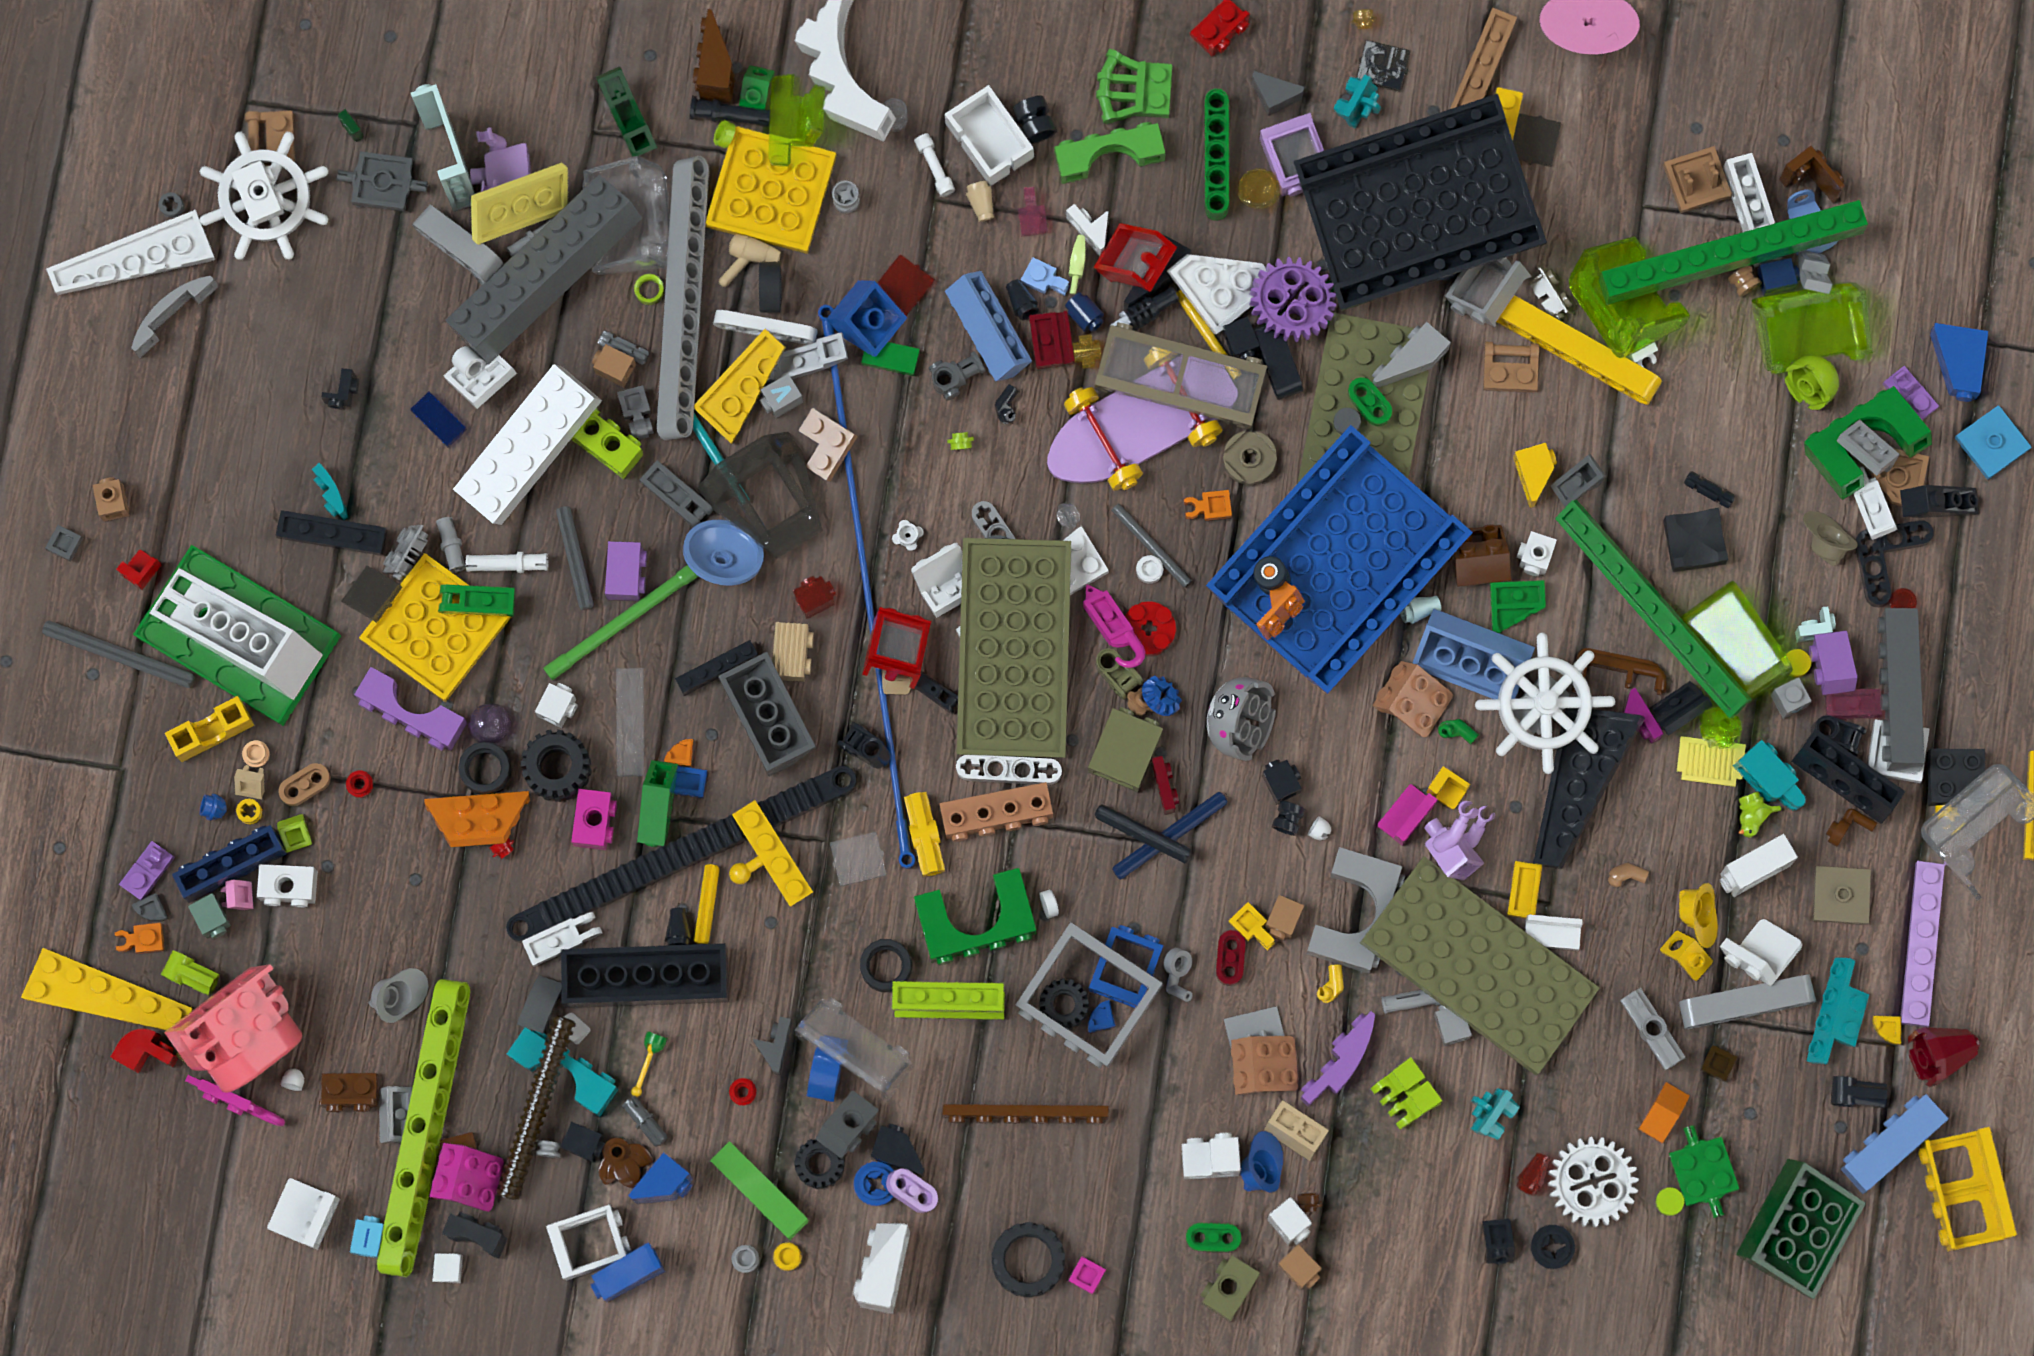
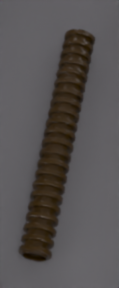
M556 1015L552 1018L554 1023L550 1024L551 1032L547 1033L549 1039L544 1042L546 1048L542 1049L543 1057L539 1058L541 1063L536 1067L538 1073L533 1076L535 1082H531L533 1088L528 1091L530 1097L526 1098L527 1106L523 1107L525 1113L520 1116L522 1122L517 1125L519 1131H515L517 1137L512 1141L514 1146L510 1147L511 1155L507 1156L509 1162L504 1165L506 1171L502 1172L503 1180L499 1181L501 1186L496 1190L498 1195L507 1199L516 1200L520 1198L518 1193L523 1189L521 1183H525L526 1179L523 1177L528 1174L526 1168L530 1167L531 1162H529V1159L533 1158L532 1150L536 1149L534 1143L539 1140L537 1134H541V1129L539 1128L544 1125L542 1119L547 1115L545 1110L549 1109L547 1103L552 1100L550 1094L555 1091L553 1085L557 1084L556 1076L559 1077L560 1072L558 1070L563 1066L561 1060H565L563 1054L568 1051L566 1045L570 1044L569 1036L573 1035L572 1027L576 1026L573 1020Z

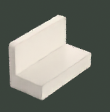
M1528 915L1525 922V932L1546 948L1579 951L1583 919Z

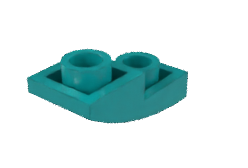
M319 462L311 470L316 476L313 481L323 491L328 488L322 495L326 501L324 507L333 517L339 515L345 520L348 516L342 495L329 473Z

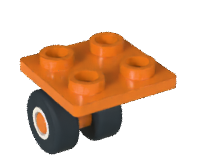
M1274 556L1260 559L1254 567L1256 582L1265 594L1270 595L1272 608L1256 624L1263 637L1267 640L1272 636H1278L1285 627L1284 623L1290 617L1294 618L1303 609L1302 604L1304 603L1299 590L1294 585H1290V574L1284 563Z

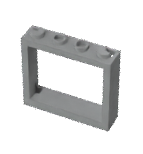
M1070 922L1016 1003V1006L1020 1009L1018 1014L1026 1020L1032 1022L1033 1019H1036L1043 1024L1041 1030L1053 1038L1057 1034L1066 1039L1064 1042L1065 1046L1076 1053L1081 1049L1089 1055L1087 1060L1097 1067L1101 1068L1102 1065H1105L1109 1068L1162 988L1163 983ZM1071 938L1148 988V991L1106 1054H1103L1028 1004Z

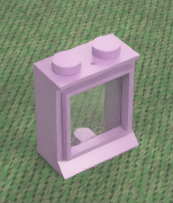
M1311 113L1260 130V142L1281 196L1288 194L1291 197L1303 192L1293 161L1324 151Z

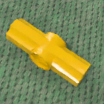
M927 792L910 794L904 797L910 821L909 830L913 847L917 850L921 873L923 877L938 875L945 872V867L939 843H941L936 821L932 817Z

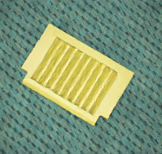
M1681 736L1676 772H1682L1681 780L1736 787V780H1742V776L1732 765L1745 754L1746 745Z

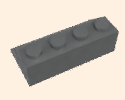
M767 652L718 676L769 777L794 765L816 748Z

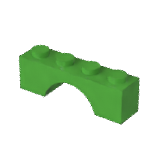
M1151 122L1141 123L1136 128L1130 130L1118 128L1112 130L1108 135H1088L1084 138L1085 140L1077 142L1065 140L1060 142L1059 146H1055V158L1062 184L1087 179L1093 162L1101 155L1110 152H1120L1130 156L1139 167L1165 161V149L1158 123L1152 124Z

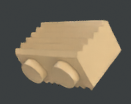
M776 622L772 662L781 680L805 682V676L811 674L812 659L807 658L808 648H813L814 632H809L808 624Z

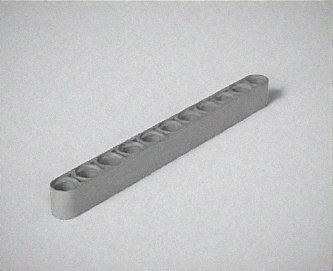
M702 156L678 160L673 167L657 432L661 439L667 441L688 437L693 429L709 176L708 163Z

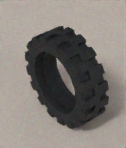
M1033 1222L1015 1224L1011 1228L1006 1229L996 1240L991 1255L992 1269L1001 1286L1016 1296L1026 1298L1041 1296L1053 1289L1061 1279L1065 1267V1253L1061 1241L1053 1231L1044 1225ZM1020 1238H1037L1044 1242L1050 1250L1052 1258L1051 1267L1046 1276L1037 1282H1020L1013 1278L1006 1268V1252L1010 1245Z

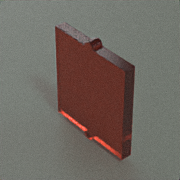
M899 254L877 284L907 317L935 280L922 271L918 264L914 265Z

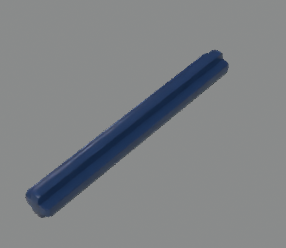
M1217 792L1162 831L1161 834L1174 841L1178 840L1227 805L1226 797L1223 793ZM1144 844L1113 866L1112 870L1116 877L1121 880L1161 851Z

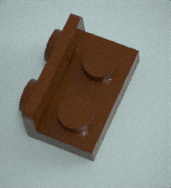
M322 1073L319 1105L326 1108V1112H343V1107H354L355 1112H369L370 1107H378V1074Z

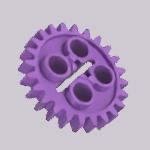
M1287 257L1285 264L1280 259H1277L1275 267L1268 263L1266 271H1259V278H1254L1252 283L1254 288H1251L1249 293L1253 297L1250 299L1249 305L1256 306L1251 313L1253 316L1260 315L1257 324H1267L1264 332L1273 329L1275 330L1274 338H1277L1282 333L1284 334V341L1287 342L1289 336L1293 335L1295 342H1298L1300 335L1309 340L1310 331L1317 336L1320 328L1326 329L1328 325L1327 320L1331 321L1333 317L1331 311H1334L1336 308V304L1332 302L1336 298V293L1330 292L1333 289V283H1325L1329 275H1319L1320 266L1313 270L1311 269L1312 261H1309L1304 266L1300 257L1296 264L1292 263L1290 257ZM1285 279H1293L1296 285L1287 284ZM1304 283H1307L1308 286H1306L1300 292L1298 299H1294L1287 307L1286 311L1281 316H1279L1277 313L1284 309L1288 299L1291 300L1296 295L1300 287ZM1306 295H1313L1317 301H1309ZM1275 297L1280 303L1273 304L1268 298ZM1289 314H1297L1301 320H1293Z

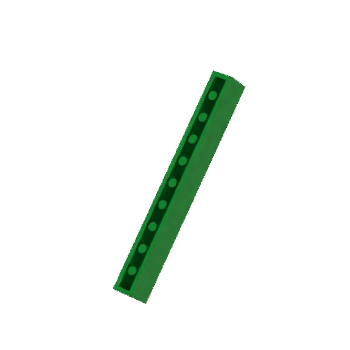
M1857 200L1601 272L1599 283L1606 305L1861 235L1864 234L1868 223L1861 201Z

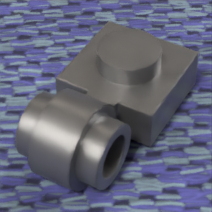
M643 385L617 392L624 419L634 418V422L629 423L632 436L639 440L648 438L649 434L653 433L650 418L644 419L642 416L651 413Z

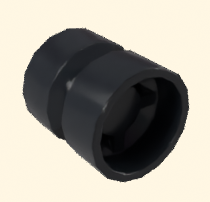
M1038 95L1024 99L1013 107L1017 122L1023 124L1020 130L1030 144L1045 141L1057 133L1052 116L1047 115L1049 107L1044 96Z

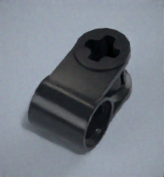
M1830 715L1821 716L1813 723L1811 733L1814 729L1820 731L1819 724L1825 723L1831 729V734L1827 737L1854 756H1858L1859 751L1857 748L1862 735H1865L1867 731L1864 727Z
M852 722L850 724L851 729L843 740L837 742V745L851 756L859 758L873 768L885 767L891 757L888 748L879 738L872 735L859 724ZM879 749L876 755L871 756L874 750Z

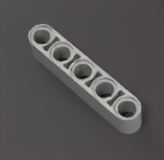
M1802 975L1777 980L1772 986L1763 983L1682 1000L1679 1002L1685 1029H1693L1815 1003L1816 998L1810 975Z

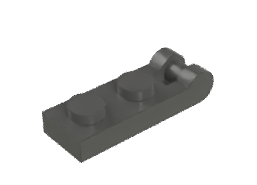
M658 460L639 480L641 484L681 516L691 527L700 524L702 518L705 515L709 516L714 510L709 503ZM692 503L698 506L693 514L687 510Z

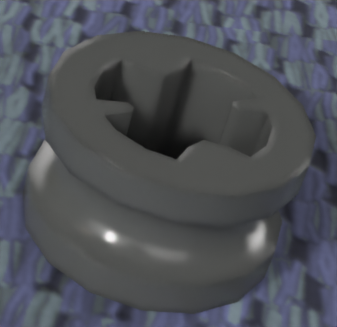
M173 192L166 193L159 200V209L166 217L175 218L182 214L184 202L177 194ZM170 199H174V202L178 205L176 209L172 208V212H169V209L165 206L167 201L170 203Z

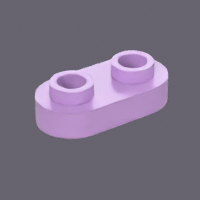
M898 1169L891 1172L887 1177L886 1186L889 1193L914 1211L919 1213L928 1212L937 1205L938 1195L936 1190L909 1170ZM897 1179L902 1182L901 1189L896 1185ZM919 1194L924 1198L923 1204L918 1201Z

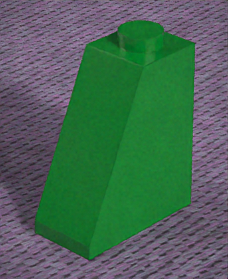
M651 760L642 788L637 842L645 843V845L651 847L665 845L669 832L678 764Z

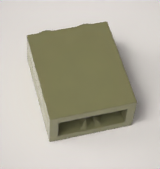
M1120 707L1119 710L1113 708L1088 766V772L1139 792L1163 734V728L1159 727L1160 723L1153 719L1145 717L1144 720L1134 717L1135 713L1126 708Z

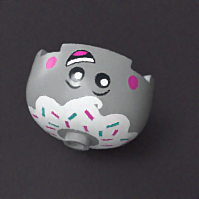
M1238 677L1226 682L1214 695L1207 714V731L1212 744L1224 755L1249 761L1252 759V754L1256 749H1263L1271 733L1276 712L1275 709L1271 708V697L1275 695V692L1269 683L1250 677ZM1249 718L1259 721V727L1251 725L1250 721L1245 719Z

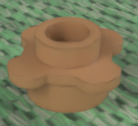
M1142 688L1137 692L1130 691L1128 693L1127 704L1130 711L1134 712L1135 715L1141 716L1147 711L1153 712L1143 698Z

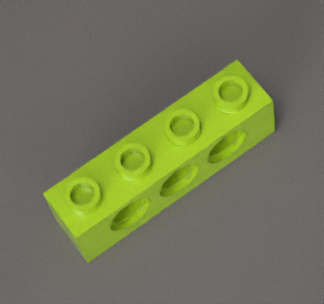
M595 409L571 440L624 480L643 456L642 449L640 448L642 444L630 434L627 437L619 432L621 428L609 418L607 421L603 420L598 416L600 412ZM590 425L599 427V431L595 435L585 433ZM611 441H618L620 443L619 448L615 451L607 450L606 446Z

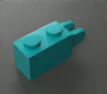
M1760 740L1732 766L1756 792L1759 791L1765 802H1774L1779 799L1789 810L1796 811L1801 806H1804L1806 796L1795 785L1799 780L1795 776V770L1791 765L1786 762L1783 763L1776 756L1778 753L1770 743H1764L1763 740Z

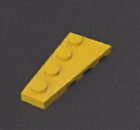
M764 329L694 405V409L731 444L736 439L758 399L761 389L764 388L786 348L767 329Z

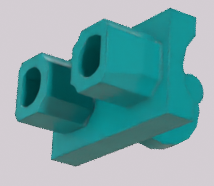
M1365 74L1362 79L1350 77L1346 84V91L1353 96L1350 101L1342 98L1338 99L1334 106L1336 114L1345 119L1348 126L1355 129L1362 117L1367 119L1370 113L1378 114L1382 109L1377 103L1380 96L1376 93L1378 88L1371 82V76Z
M1497 1088L1493 1095L1486 1091L1481 1099L1473 1096L1471 1102L1476 1107L1472 1115L1477 1119L1470 1129L1476 1134L1498 1140L1505 1131V1127L1496 1121L1502 1113L1506 1117L1512 1118L1520 1108L1511 1098L1513 1094L1508 1090L1503 1091Z

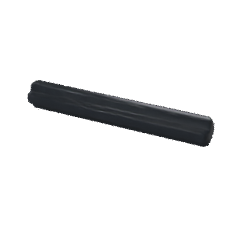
M1103 804L1099 805L1095 812L1096 819L1182 863H1187L1192 856L1190 848Z

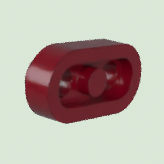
M1235 930L1224 932L1218 941L1216 977L1226 986H1233L1239 983L1244 971L1246 942L1243 935ZM1228 941H1234L1237 947L1234 950H1230L1226 944ZM1232 968L1235 974L1232 977H1228L1225 975L1224 970Z

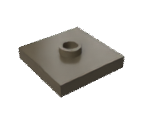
M1816 866L1814 875L1813 921L1868 925L1871 869Z

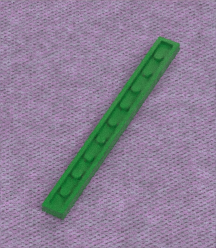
M1577 499L1572 500L1557 515L1556 521L1729 718L1735 717L1752 700L1751 697Z

